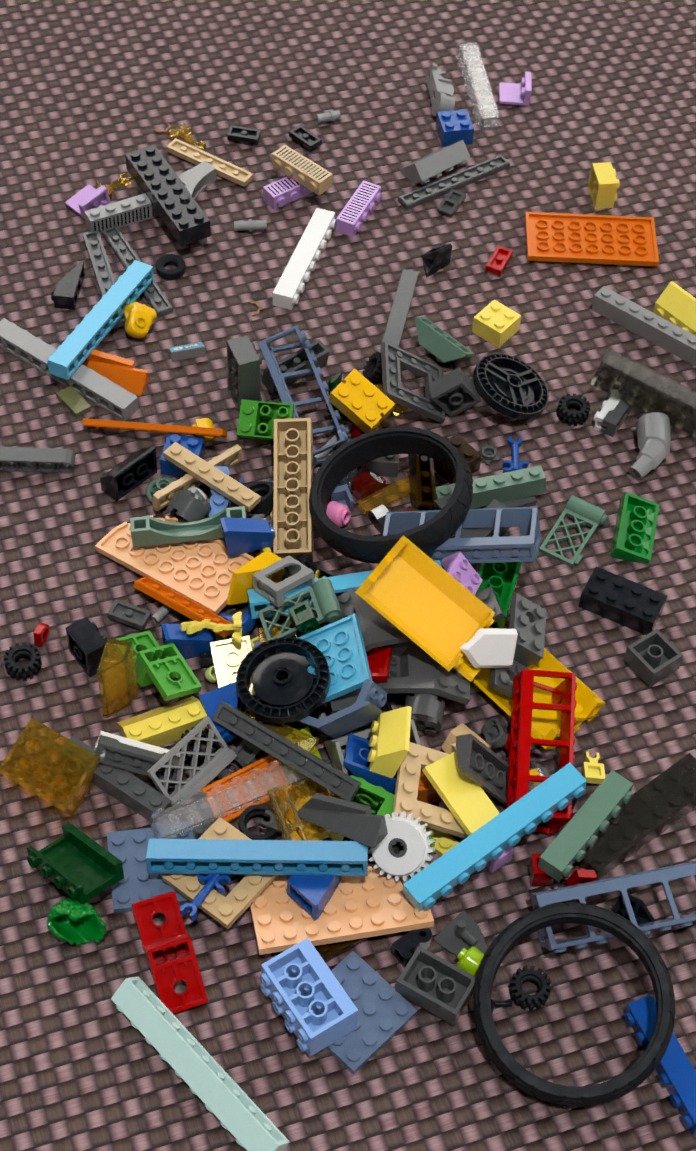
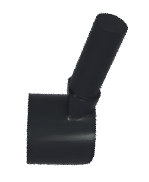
M491 999L492 1014L494 1007L512 1006V1001H494Z

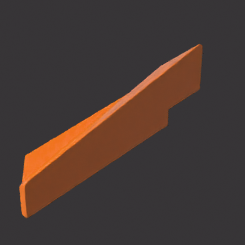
M94 349L82 363L86 367L93 369L96 373L107 377L113 383L138 396L143 394L149 384L148 370L135 368V361Z

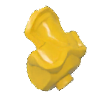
M138 302L125 305V331L133 338H144L150 326L154 324L157 318L155 309Z

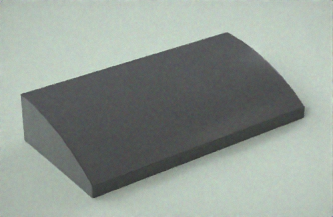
M472 734L456 736V754L463 774L506 806L509 764Z

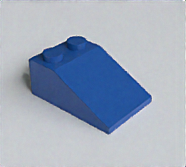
M349 733L343 765L356 777L364 778L368 783L381 786L386 791L395 794L397 772L392 779L369 771L370 762L367 761L371 750V747H369L370 740Z

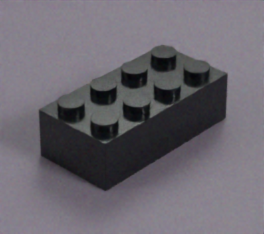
M596 566L581 593L578 607L647 635L653 631L664 609L667 595Z

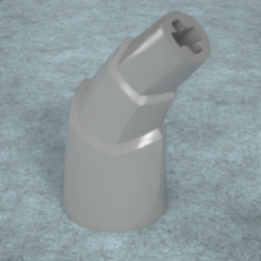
M648 413L641 416L636 422L638 448L640 451L636 461L629 468L630 475L636 480H641L652 469H656L663 459L670 455L671 425L670 418L664 413Z

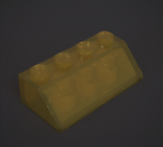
M107 639L97 671L103 718H108L132 705L134 697H138V674H135L137 663L134 662L136 651L133 650L132 642Z

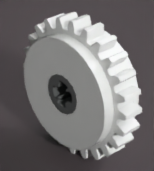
M394 811L392 818L389 814L384 815L388 834L377 847L368 849V853H372L369 862H376L373 868L380 867V875L385 872L388 873L387 879L395 876V881H399L401 877H403L404 881L409 880V875L412 878L422 871L423 868L430 865L427 861L433 860L434 857L430 853L435 851V848L430 847V844L435 842V839H429L432 831L426 832L425 828L428 824L421 825L420 817L414 820L413 813L406 817L405 811H402L399 816L397 811ZM401 842V845H404V849L399 850L400 847H397V843Z

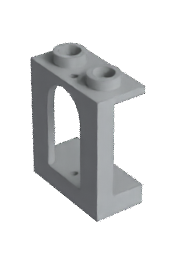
M289 555L252 574L254 591L277 607L284 605L283 594L302 583L310 587L315 583L314 571ZM288 566V572L292 574V576L277 584L267 578V576Z

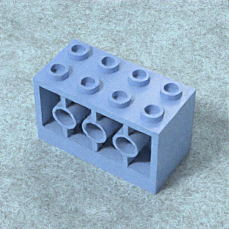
M309 938L304 939L261 965L260 988L266 997L270 996L272 999V1006L278 1015L282 1014L284 1017V1024L290 1033L294 1032L298 1038L296 1041L302 1052L306 1051L311 1057L357 1028L358 1009Z

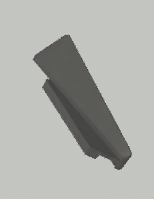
M318 793L305 803L296 814L297 817L371 848L377 847L388 834L385 816L373 815L371 806Z

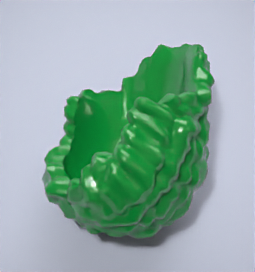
M63 899L52 906L47 916L48 930L57 939L67 941L70 945L76 944L79 946L81 943L85 944L92 941L99 943L100 939H104V935L107 933L106 923L103 922L99 913L88 902L81 904L76 899Z

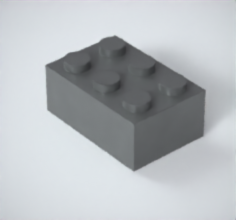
M418 946L399 976L395 991L407 1000L454 1026L473 995L476 977L425 948Z

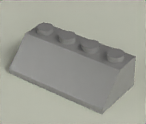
M461 140L447 145L399 169V171L413 184L421 183L422 185L429 182L430 177L434 179L441 176V172L444 170L445 173L453 170L454 165L458 167L465 164V160L470 158L464 141Z

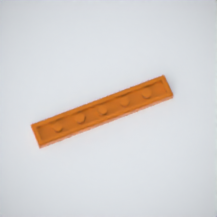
M148 577L134 581V588L193 621L201 622L204 619H210L211 622L217 624H233ZM223 630L215 633L225 638L233 634L234 630Z

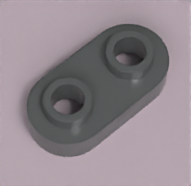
M493 717L484 723L482 732L487 743L494 749L503 747L507 742L508 735L501 721L497 717Z

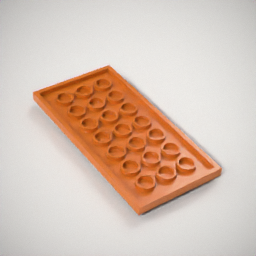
M525 212L527 261L655 267L659 265L654 217Z

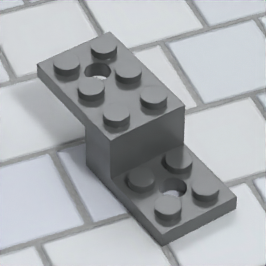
M518 593L511 597L509 628L516 629L518 634L513 665L510 668H491L489 685L492 689L511 699L513 695V678L522 669H528L529 666L544 657L547 610Z

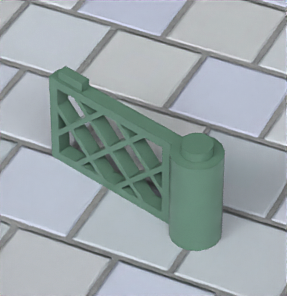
M572 495L561 516L540 546L539 552L570 567L578 566L583 558V555L580 554L600 525L606 523L608 518L606 510ZM568 516L572 518L575 523L565 525L564 518ZM587 525L591 527V530L582 532L580 526ZM576 527L578 533L569 535L567 529ZM564 530L566 536L557 538L555 532ZM581 538L582 544L573 546L571 539ZM568 540L570 547L561 548L559 542ZM555 543L557 550L551 551L546 546ZM572 551L574 556L570 560L564 557L563 553Z
M325 578L316 581L311 588L284 599V605L280 607L273 604L259 610L258 614L267 641L280 637H291L300 633L298 627L293 629L288 627L293 617L291 613L283 612V610L289 604L295 606L301 603L303 598L309 595L312 598L309 605L312 611L317 613L318 617L316 619L319 624L325 621L330 623L338 621L342 617V610L331 580ZM271 612L276 613L272 622L266 620L264 615ZM280 615L288 617L284 625L277 624ZM274 627L281 629L279 635L271 637Z

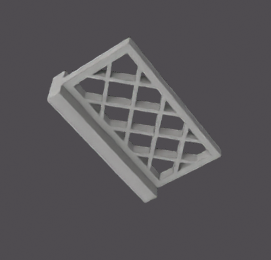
M205 717L158 760L147 773L160 793L171 799L172 809L179 812L202 788L230 764L237 755L234 750L229 749L211 719ZM206 725L209 728L208 738L201 737L202 729ZM191 739L195 740L194 751H186L187 743ZM201 740L207 741L206 752H199ZM213 741H217L221 746L215 753H211ZM179 753V765H171L172 757ZM186 754H193L191 766H184ZM198 755H205L204 764L198 767ZM161 767H165L164 779H158L155 774ZM171 768H178L176 780H169ZM183 769H191L189 778L186 781L182 780ZM168 783H176L175 791L169 795L167 792Z

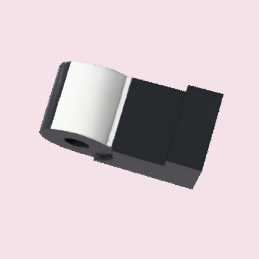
M384 505L368 511L370 521L382 536L386 513L389 512Z
M430 928L409 931L392 943L391 953L405 968L418 946L426 950L429 948L432 931Z

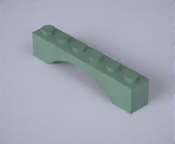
M245 506L225 508L209 518L193 522H167L151 516L130 518L133 547L223 538L220 518H246Z

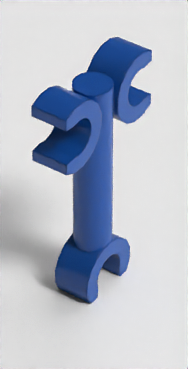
M512 436L508 438V445L512 448V462L509 460L503 461V467H507L503 468V473L528 468L529 462L522 461L519 463V447L522 443L521 436H519L518 441H513Z
M209 873L207 876L198 874V881L204 887L191 903L182 905L180 908L181 915L184 916L186 912L192 911L190 913V920L194 921L198 916V907L214 887H216L217 892L225 893L224 886L221 884L231 885L229 876L217 873Z

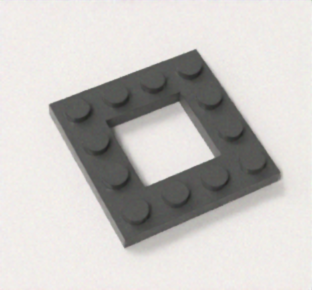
M384 341L381 344L383 393L393 402L442 423L445 420V411L432 400L429 383L442 377V368ZM400 367L424 377L426 397L401 386Z

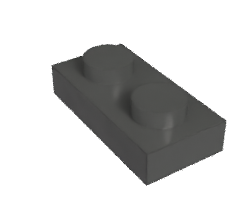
M116 599L109 609L107 617L143 631L151 618V611Z

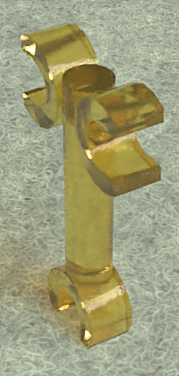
M185 122L180 124V128L177 127L168 131V137L173 136V140L175 138L180 139L181 136L194 147L206 149L204 141H197L189 135L191 127L186 128Z
M125 172L120 174L119 179L105 186L110 199H112L111 190L122 184L129 185L132 182L130 176L126 178ZM98 182L96 183V190L101 187V184Z

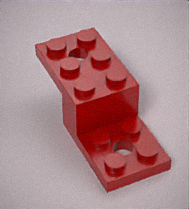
M175 891L131 903L147 964L152 971L159 999L173 1014L208 1003L191 937L186 933ZM158 912L163 913L165 916V921L162 925H155L153 922V916ZM179 980L186 983V989L182 993H176L174 990V984Z

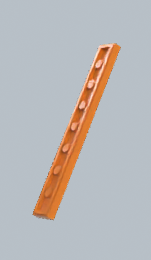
M83 418L82 421L83 426L93 428L227 437V430L219 428Z

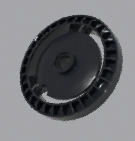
M502 353L488 354L478 362L473 371V382L479 395L489 406L505 416L519 420L533 419L541 414L548 403V390L543 379L531 366L516 357ZM535 396V404L530 405L533 402Z
M294 637L271 639L255 647L241 662L236 677L237 691L244 707L256 718L276 724L295 722L313 713L325 700L331 683L329 666L323 653L310 642ZM306 658L315 664L318 669V675L307 671L311 665ZM252 674V684L254 691L258 696L257 699H255L249 692V682Z

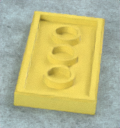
M456 751L424 767L422 770L467 836H470L500 814L482 787L463 774L458 763Z

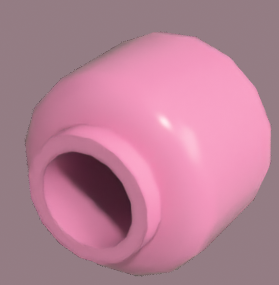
M331 501L327 505V516L333 523L339 527L348 524L351 512L347 505L336 501Z

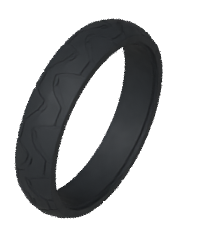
M389 427L367 432L337 448L318 469L309 495L311 520L318 534L331 548L356 561L379 564L403 535L426 554L448 540L465 519L464 517H466L473 497L472 473L459 449L447 439L434 432L415 427ZM396 454L423 455L441 462L456 477L452 496L443 509L424 524L406 532L389 536L358 535L340 528L327 516L328 501L337 484L352 470L377 458Z
M568 902L556 903L532 910L510 923L500 932L489 946L479 966L473 992V1010L477 1032L482 1045L491 1061L505 1078L525 1093L539 1100L566 1107H588L605 1104L630 1093L641 1085L656 1069L666 1053L674 1029L675 995L671 977L663 958L651 940L638 927L626 918L608 909L585 903ZM567 923L584 924L611 933L629 946L638 956L651 979L656 1000V1020L652 1038L641 1057L628 1070L609 1081L580 1087L565 1086L546 1081L520 1065L508 1052L497 1033L491 1012V993L497 971L506 955L516 944L535 931L548 926Z

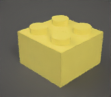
M611 162L592 163L588 191L594 209L613 208L614 202L617 201L616 192L620 187L619 179L616 178V170L613 169Z
M493 300L473 318L472 332L500 348L519 331L521 315Z

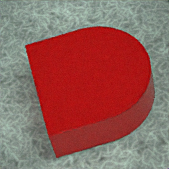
M40 623L33 632L35 646L41 647L47 640L50 631L48 624Z

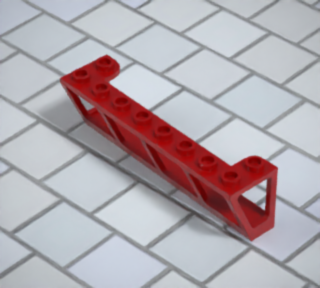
M522 669L513 678L506 809L528 793L529 782L542 783L549 778L548 776L529 774L531 745L560 747L559 770L568 763L573 765L575 754L573 753L575 743L574 726L576 724L575 708L577 704L575 700V691L577 689L576 674ZM534 676L563 678L565 680L556 688L534 682ZM533 687L551 692L553 704L534 703ZM532 709L561 711L560 741L534 739L531 737ZM572 800L564 810H557L553 813L552 818L547 821V828L537 825L535 831L551 836L569 822L573 816Z

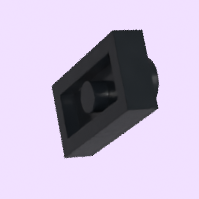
M231 125L227 134V140L258 145L261 130Z
M302 125L289 131V137L309 151L322 145V139Z

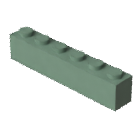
M541 465L473 479V497L469 509L487 506L494 499L498 502H504L546 493V476ZM456 483L435 487L436 500L452 494Z
M612 770L543 852L539 859L538 868L558 882L563 876L568 877L574 868L572 865L576 861L580 862L586 853L585 849L595 844L599 832H605L610 824L609 820L612 817L616 818L620 813L621 805L623 803L627 804L633 796L631 792L633 783Z

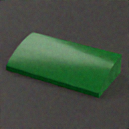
M625 492L619 503L610 556L631 562L649 563L651 561L660 504Z

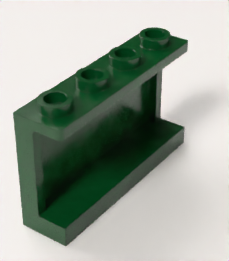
M70 822L62 826L63 837L39 851L32 846L27 848V861L29 865L39 870L45 878H49L59 889L62 888L67 892L70 898L76 899L81 904H84L124 878L122 861Z

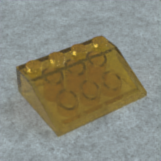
M31 717L1 763L0 774L72 817L84 799L100 757Z

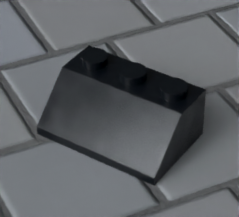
M154 446L141 448L123 462L118 463L112 470L104 473L100 477L101 490L117 502L156 474V448Z

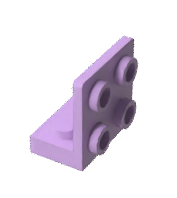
M525 71L524 78H521V84L500 82L499 103L529 106L532 92L531 72Z
M87 185L65 203L85 219L84 211L107 205L111 201L106 187L102 185L96 190L91 185Z
M461 551L443 558L441 564L446 571L475 595L483 579Z

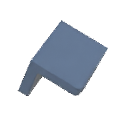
M347 484L336 486L329 498V502L336 501L348 506L349 511L353 512L354 500Z

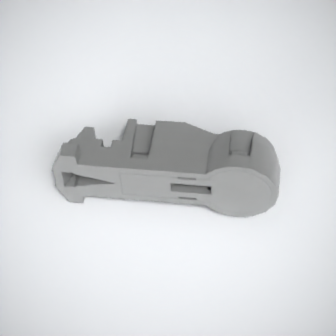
M432 63L426 73L424 83L428 86L432 102V115L437 117V112L454 111L455 98L452 96L454 87L451 85L452 80L444 78L446 72L437 68V64Z

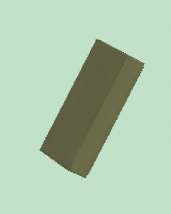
M71 385L56 393L57 398L76 418L91 411V405Z

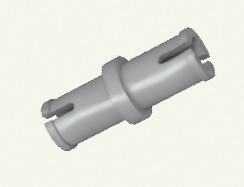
M267 219L234 221L235 232L267 230Z

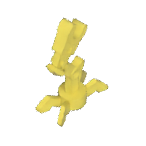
M239 611L232 616L234 624H217L211 622L210 619H204L201 622L195 620L181 623V631H186V634H193L201 631L203 628L213 629V632L234 630L232 639L241 643L242 612Z

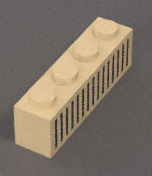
M287 145L272 153V167L320 196L332 187L333 174Z

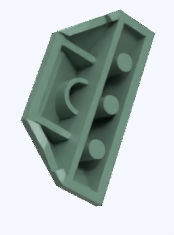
M415 318L419 344L424 347L427 353L435 355L439 362H456L474 357L475 353L467 349L428 318Z

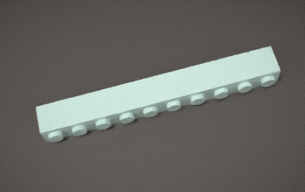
M139 976L126 978L111 1000L116 1004V1008L127 1016L131 1025L144 1035L146 1042L152 1045L160 1053V1057L171 1065L175 1074L188 1084L190 1091L205 1103L206 1109L214 1113L220 1120V1124L229 1130L236 1138V1142L247 1151H283L290 1141Z

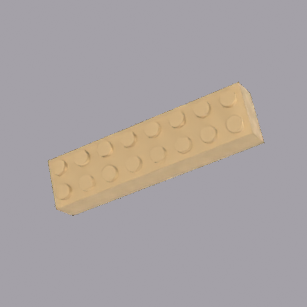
M311 418L274 419L273 528L275 537H273V553L281 558L289 555L295 559L299 555L306 554L314 562L313 522L309 509V495L313 483V427Z

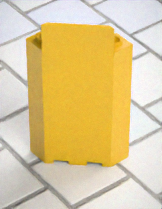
M403 535L355 593L447 671L454 668L471 682L481 668H474L460 647L465 642L470 641L480 628H489L495 621L493 619L495 612Z
M545 648L544 657L528 667L530 670L572 673ZM481 668L472 682L511 717L512 699L489 687L491 668ZM534 676V682L556 688L565 680L563 678ZM577 677V689L575 691V700L577 702L575 708L576 724L574 726V733L580 729L579 726L583 721L590 722L605 705V702ZM533 687V702L553 704L552 693ZM532 709L531 737L534 739L560 741L561 711ZM542 746L545 750L556 748L552 746Z

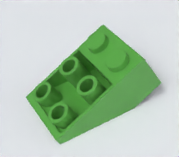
M241 399L237 436L242 439L274 441V419L293 418L294 404Z

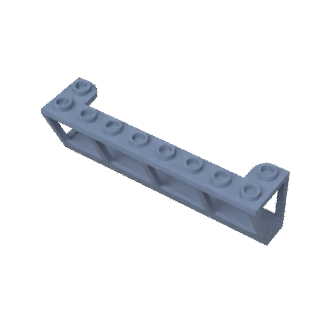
M298 325L258 343L282 403L294 404L293 418H300L296 410L297 407L326 402L335 425L313 429V435L337 430L340 440L313 451V465L323 463L329 457L316 458L315 455L340 444H345L350 439L344 424L340 425L339 423L341 416L338 410H334L333 405L328 401L327 391H329V387L326 381L322 382L321 377L324 375L320 366L316 367L315 365L318 361L314 352L310 353L312 346L304 330L300 331ZM294 332L297 333L300 342L275 347L270 346L271 342ZM304 348L312 368L282 373L274 353ZM314 373L323 396L294 402L285 379Z
M538 507L469 509L466 517H464L465 519L457 529L455 537L449 538L434 550L426 553L433 561L439 560L440 563L443 558L460 551L469 563L536 562L541 544ZM441 510L387 512L383 536L399 534L414 529L433 518ZM520 526L521 536H499L500 527ZM495 527L492 537L461 538L462 528Z
M696 861L531 893L533 910L548 904L578 899L579 903L586 904L585 897L619 890L629 921L645 935L650 934L651 930L656 928L659 931H666L672 929V925L679 924L680 927L693 925L692 921H696V910L687 912V915L679 916L668 881L693 875L696 881ZM661 882L673 918L638 925L627 889ZM586 925L589 935L570 939H554L551 926L545 927L548 939L545 941L543 929L537 930L540 946L554 953L567 951L566 947L575 946V948L587 947L588 942L596 941V944L607 943L609 938L615 936L606 931L595 933L593 926Z

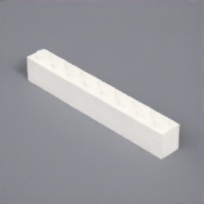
M316 208L273 291L274 306L292 310L294 305L298 304L300 293L304 292L305 283L309 282L311 271L315 270L316 261L320 260L321 251L325 250L327 239L331 238L332 229L336 228L335 212Z

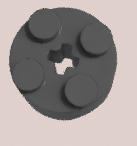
M182 489L177 491L166 509L181 520L193 522L205 519L210 512L209 507L211 505L203 499H195V494L190 490Z
M414 693V696L411 697L408 694L405 698L404 707H412L411 719H414L417 731H422L428 736H435L442 726L445 702L443 700L442 702L438 701V696L430 693Z

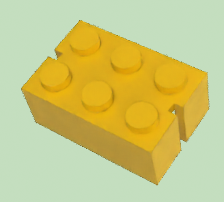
M355 368L330 393L328 399L332 405L364 433L374 431L380 422L382 423L392 412L395 406L392 400Z

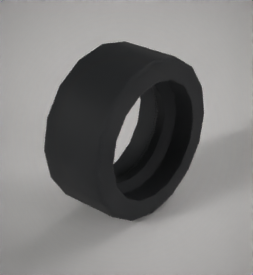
M259 481L247 486V488L258 495H265L248 513L260 514L273 508L274 485L271 482Z
M262 804L252 805L241 813L239 831L252 840H275L278 832L270 830L265 834L257 835L248 831L246 825L254 817H263L270 821L268 817L264 816L266 810L271 811L275 815L277 814L269 806Z

